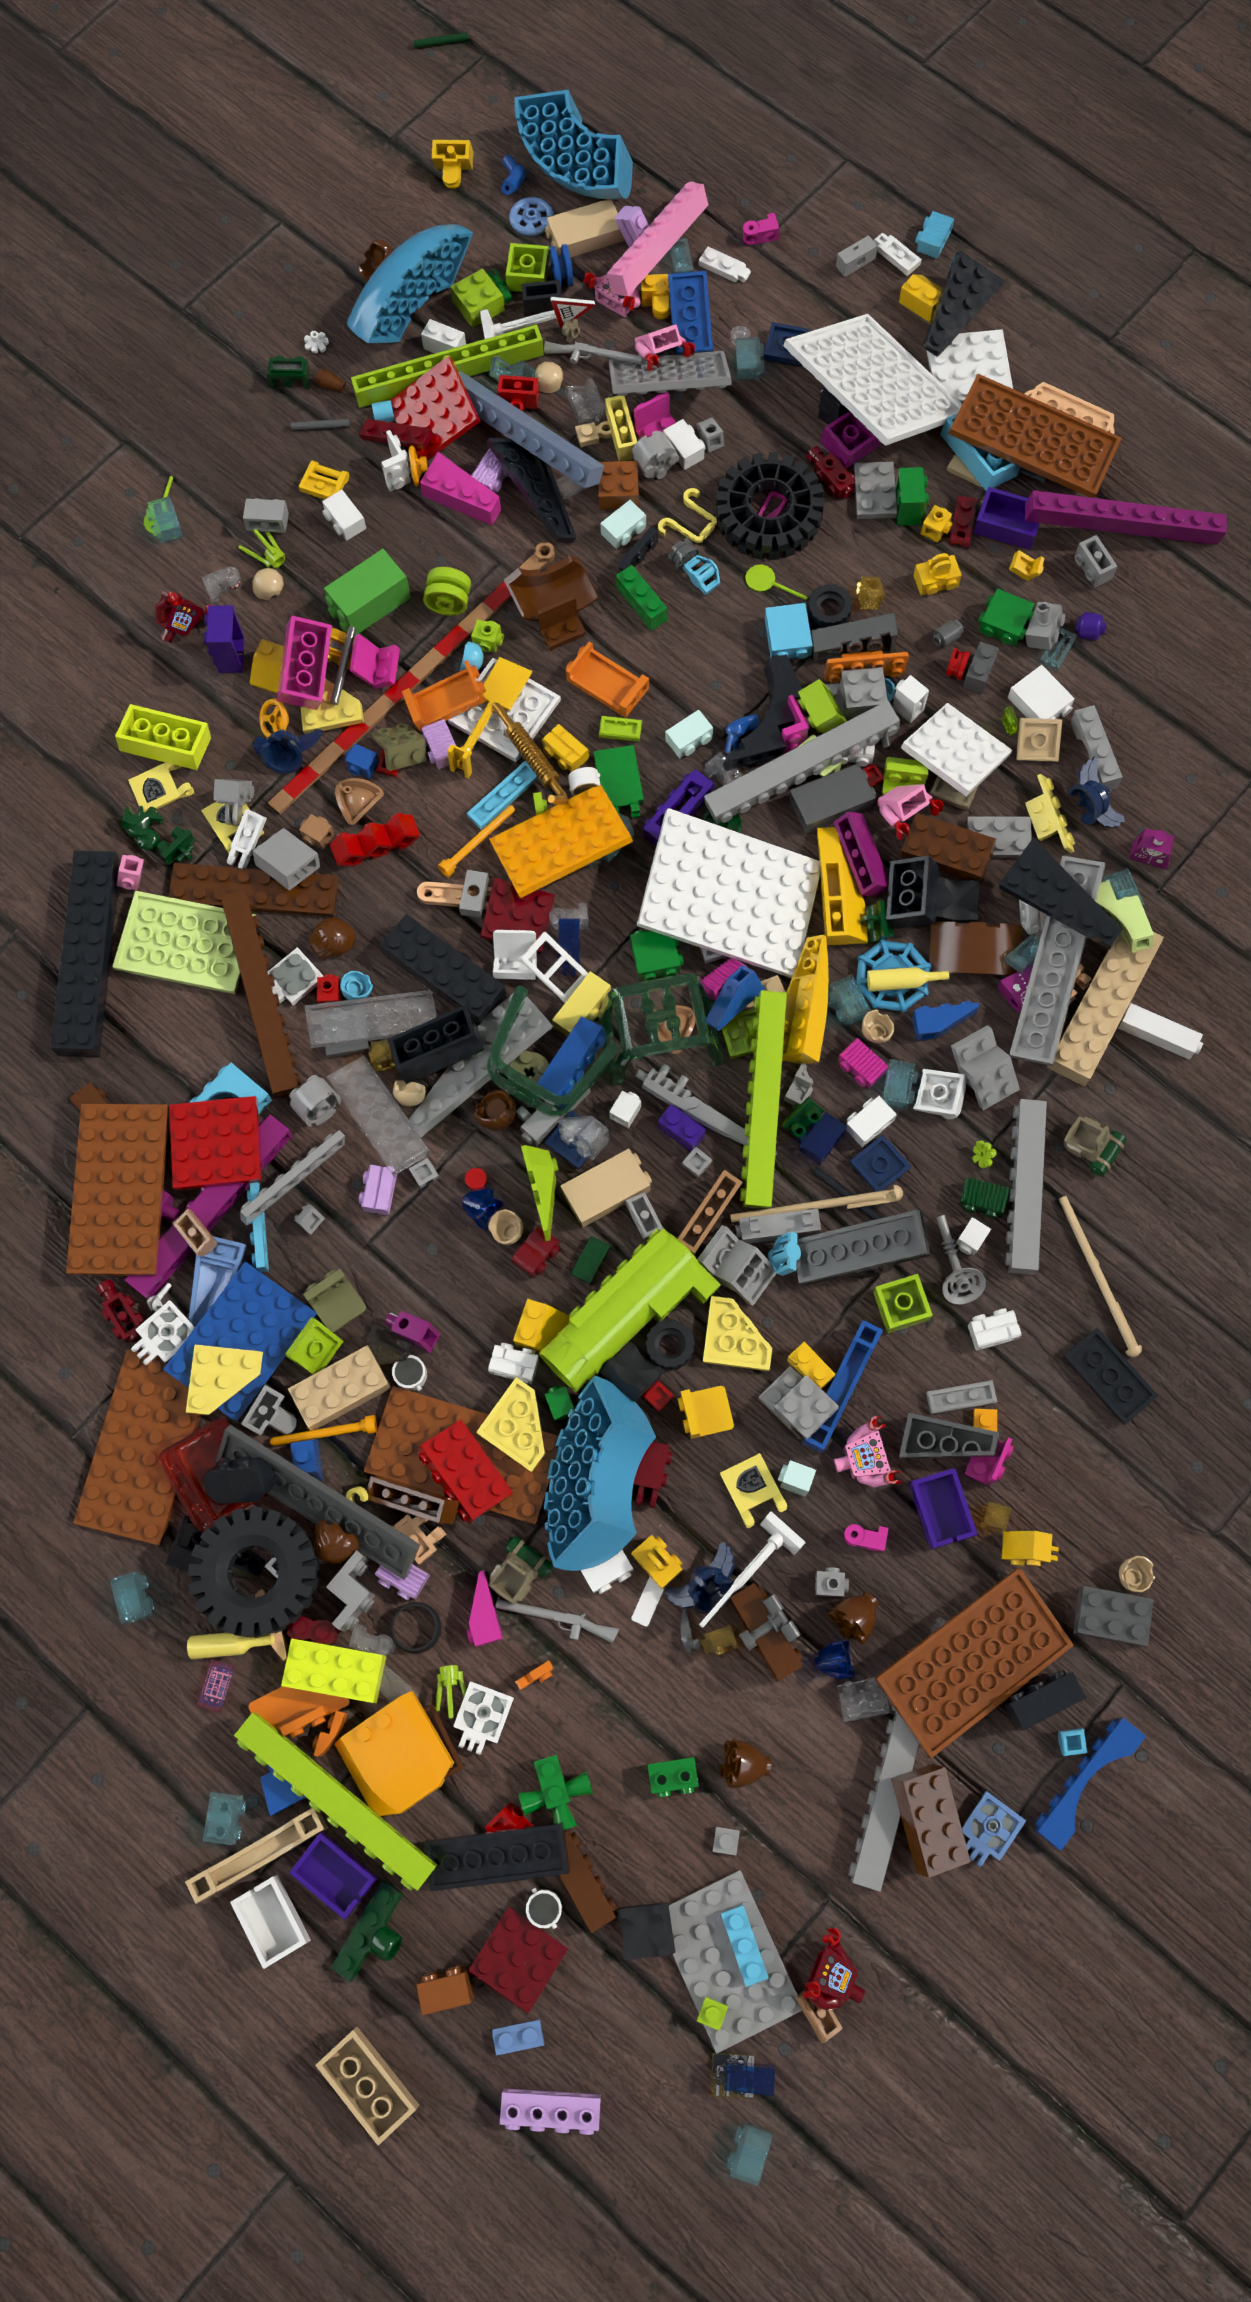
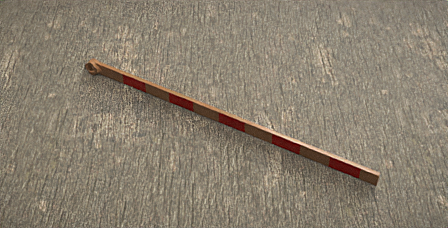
M539 543L535 547V553L519 568L542 570L547 564L553 562L555 558L553 545L550 543ZM542 551L544 553H546L547 551L549 552L546 556L541 555ZM505 582L496 588L402 676L395 685L363 713L364 723L350 725L268 802V805L281 815L345 755L354 744L362 739L404 699L402 691L408 688L413 691L472 635L477 619L487 621L509 601L512 596Z

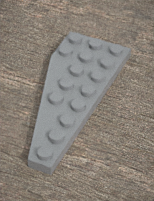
M520 988L492 1010L478 1026L485 1050L449 1065L423 1102H421L409 1118L408 1123L420 1137L424 1136L553 1027Z

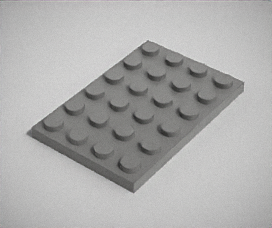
M724 351L694 353V355L690 354V357H685L683 354L658 356L659 368L653 366V370L647 369V360H644L643 364L609 359L613 394L618 396H625L633 392L637 394H646L648 391L665 393L673 389L676 391H686L687 388L704 390L707 387L725 388L727 385H731V375Z
M741 1870L669 1904L676 1952L673 1954V1957L698 2013L705 1996L728 2005L720 2031L704 2025L716 2054L802 2011L795 1999L798 1995ZM741 1905L745 1908L769 1979L747 1987L721 1916L722 1912Z

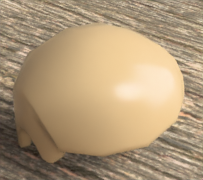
M543 362L537 366L534 378H538L539 391L553 393L560 389L563 381V372L559 365L554 362Z
M272 568L258 571L254 575L252 583L254 594L263 600H270L274 595L279 596L284 586L283 577Z
M872 1010L867 1012L863 1018L862 1033L870 1042L885 1043L890 1040L894 1033V1024L887 1014L882 1015L878 1010Z
M397 1080L394 1083L393 1096L401 1105L408 1107L416 1106L423 1102L425 1098V1086L415 1082L406 1084L403 1080Z
M506 1209L497 1211L491 1217L488 1225L493 1238L502 1245L514 1244L522 1237L524 1228L520 1217Z
M1133 1556L1125 1560L1119 1569V1578L1122 1586L1134 1593H1142L1149 1589L1155 1579L1152 1572L1153 1563L1145 1556Z

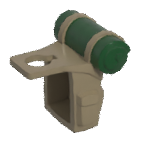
M1079 1116L1064 1139V1147L1070 1153L1091 1161L1089 1165L1091 1172L1097 1176L1104 1177L1119 1152L1124 1148L1127 1139L1118 1131L1110 1133L1108 1126H1105L1103 1129L1097 1121Z
M514 1536L507 1541L505 1552L508 1555L503 1563H498L489 1576L490 1581L488 1585L500 1596L516 1604L518 1601H523L532 1588L530 1584L537 1576L543 1579L551 1573L553 1563L526 1544L523 1539L521 1540Z

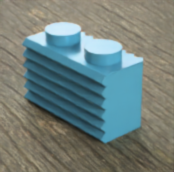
M932 211L931 216H927L924 221V230L919 231L917 235V252L937 259L952 231L954 218Z

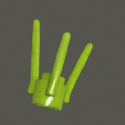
M254 529V533L267 548L264 553L265 559L241 545L238 546L240 550L261 561L268 568L271 566L277 568L285 561V554L280 550L270 532L265 533L273 547L270 546L257 529Z
M458 1665L440 1667V1674L437 1675L438 1686L435 1708L437 1712L440 1710L442 1687L444 1686L447 1688L448 1716L450 1719L453 1718L452 1686L457 1685V1681H459L463 1696H465L467 1690L463 1680V1671L458 1672Z

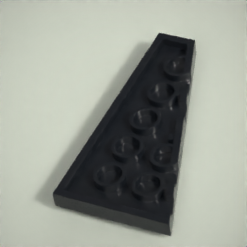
M959 250L954 256L922 348L938 357L1005 283V280Z
M489 438L486 442L553 539L556 542L573 543L576 535L550 465L511 439Z
M1034 837L999 883V889L1111 950L1122 934L1123 930Z

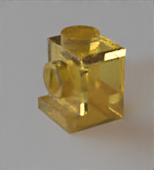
M861 576L856 585V591L860 600L859 608L878 609L885 597L880 577Z
M387 1039L370 1043L372 1051H369V1056L374 1072L395 1067Z
M731 1625L704 1634L705 1639L701 1640L705 1654L715 1652L717 1656L729 1652V1646H732L733 1650L738 1649Z

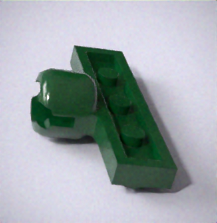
M381 1881L332 1964L331 1969L346 1980L353 1982L370 1953H373L382 1961H390L394 1958L401 1947L402 1938L398 1933L389 1928L388 1921L404 1895L402 1892L388 1882Z

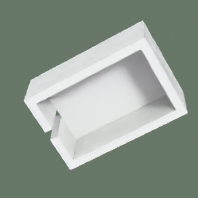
M278 1875L271 1877L230 1902L263 1969L311 1941Z

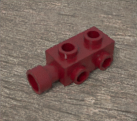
M818 446L813 447L807 453L806 458L811 464H815L814 473L818 477V482H823L826 485L828 494L831 497L836 496L838 500L842 497L848 498L854 492L853 489L856 481L853 474L847 471L840 459L835 458L832 453L824 457L823 451Z
M111 1279L101 1282L96 1287L99 1295L106 1300L101 1303L104 1307L101 1313L108 1322L112 1320L115 1325L112 1328L113 1333L118 1340L122 1338L127 1343L139 1340L141 1336L135 1329L144 1323L145 1320L140 1312L135 1313L132 1308L135 1305L129 1294L124 1295L121 1291L117 1293L115 1290L116 1286ZM119 1307H124V1311L117 1312ZM130 1325H135V1328L130 1331L128 1330Z

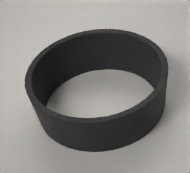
M413 1602L406 1604L397 1611L392 1620L391 1633L393 1640L400 1649L408 1653L419 1654L430 1650L437 1643L441 1634V1620L438 1613L425 1603ZM410 1606H420L427 1609L435 1621V1632L432 1639L420 1648L405 1647L397 1640L394 1634V1622L397 1615L403 1609Z

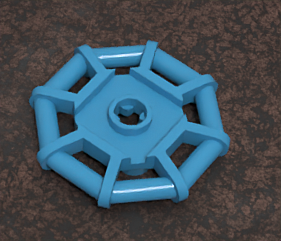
M882 939L866 953L858 956L857 977L854 985L871 1003L873 1009L895 1010L904 1013L917 1001L928 996L929 981L919 988H913L916 993L905 1001L903 994L910 989L879 991V995L876 997L873 992H869L867 987V978L865 979L867 965L872 970L918 967L926 972H930V969H932L931 964L925 961L913 947V943L891 942ZM888 950L902 951L904 953L896 956L889 953ZM883 952L884 955L877 961L871 960L878 953ZM908 954H909V955L913 958V960L918 964L917 966H914V965L908 960V958H907ZM883 996L889 998L897 997L898 1002L884 1001L882 998Z

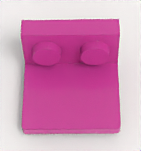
M668 392L658 394L646 403H641L634 408V432L639 440L645 435L647 438L652 436L654 431L663 432L664 429L676 423L670 414V394Z
M357 634L354 640L350 671L375 689L395 685L400 648L396 645H391L379 649L366 638Z
M1008 1437L1003 1442L999 1441L996 1457L970 1458L964 1476L987 1486L997 1482L998 1479L1000 1480L1005 1470L1002 1464L1006 1459H1009L1014 1446L1010 1445L1012 1439Z

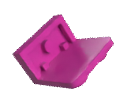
M793 695L788 696L787 703L796 721L794 725L782 729V737L786 744L783 755L794 750L809 738V721L807 717H803L801 713L802 707L798 699L795 700Z

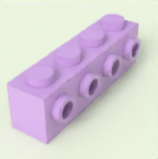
M504 2088L501 2100L500 2125H505V2128L509 2130H519L520 2126H530L531 2131H545V2127L555 2128L554 2131L558 2133H569V2129H578L580 2134L591 2135L594 2134V2131H599L601 2094Z

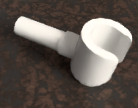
M167 1283L157 1295L147 1299V1304L151 1311L155 1310L156 1312L163 1306L160 1300L172 1286L170 1283Z

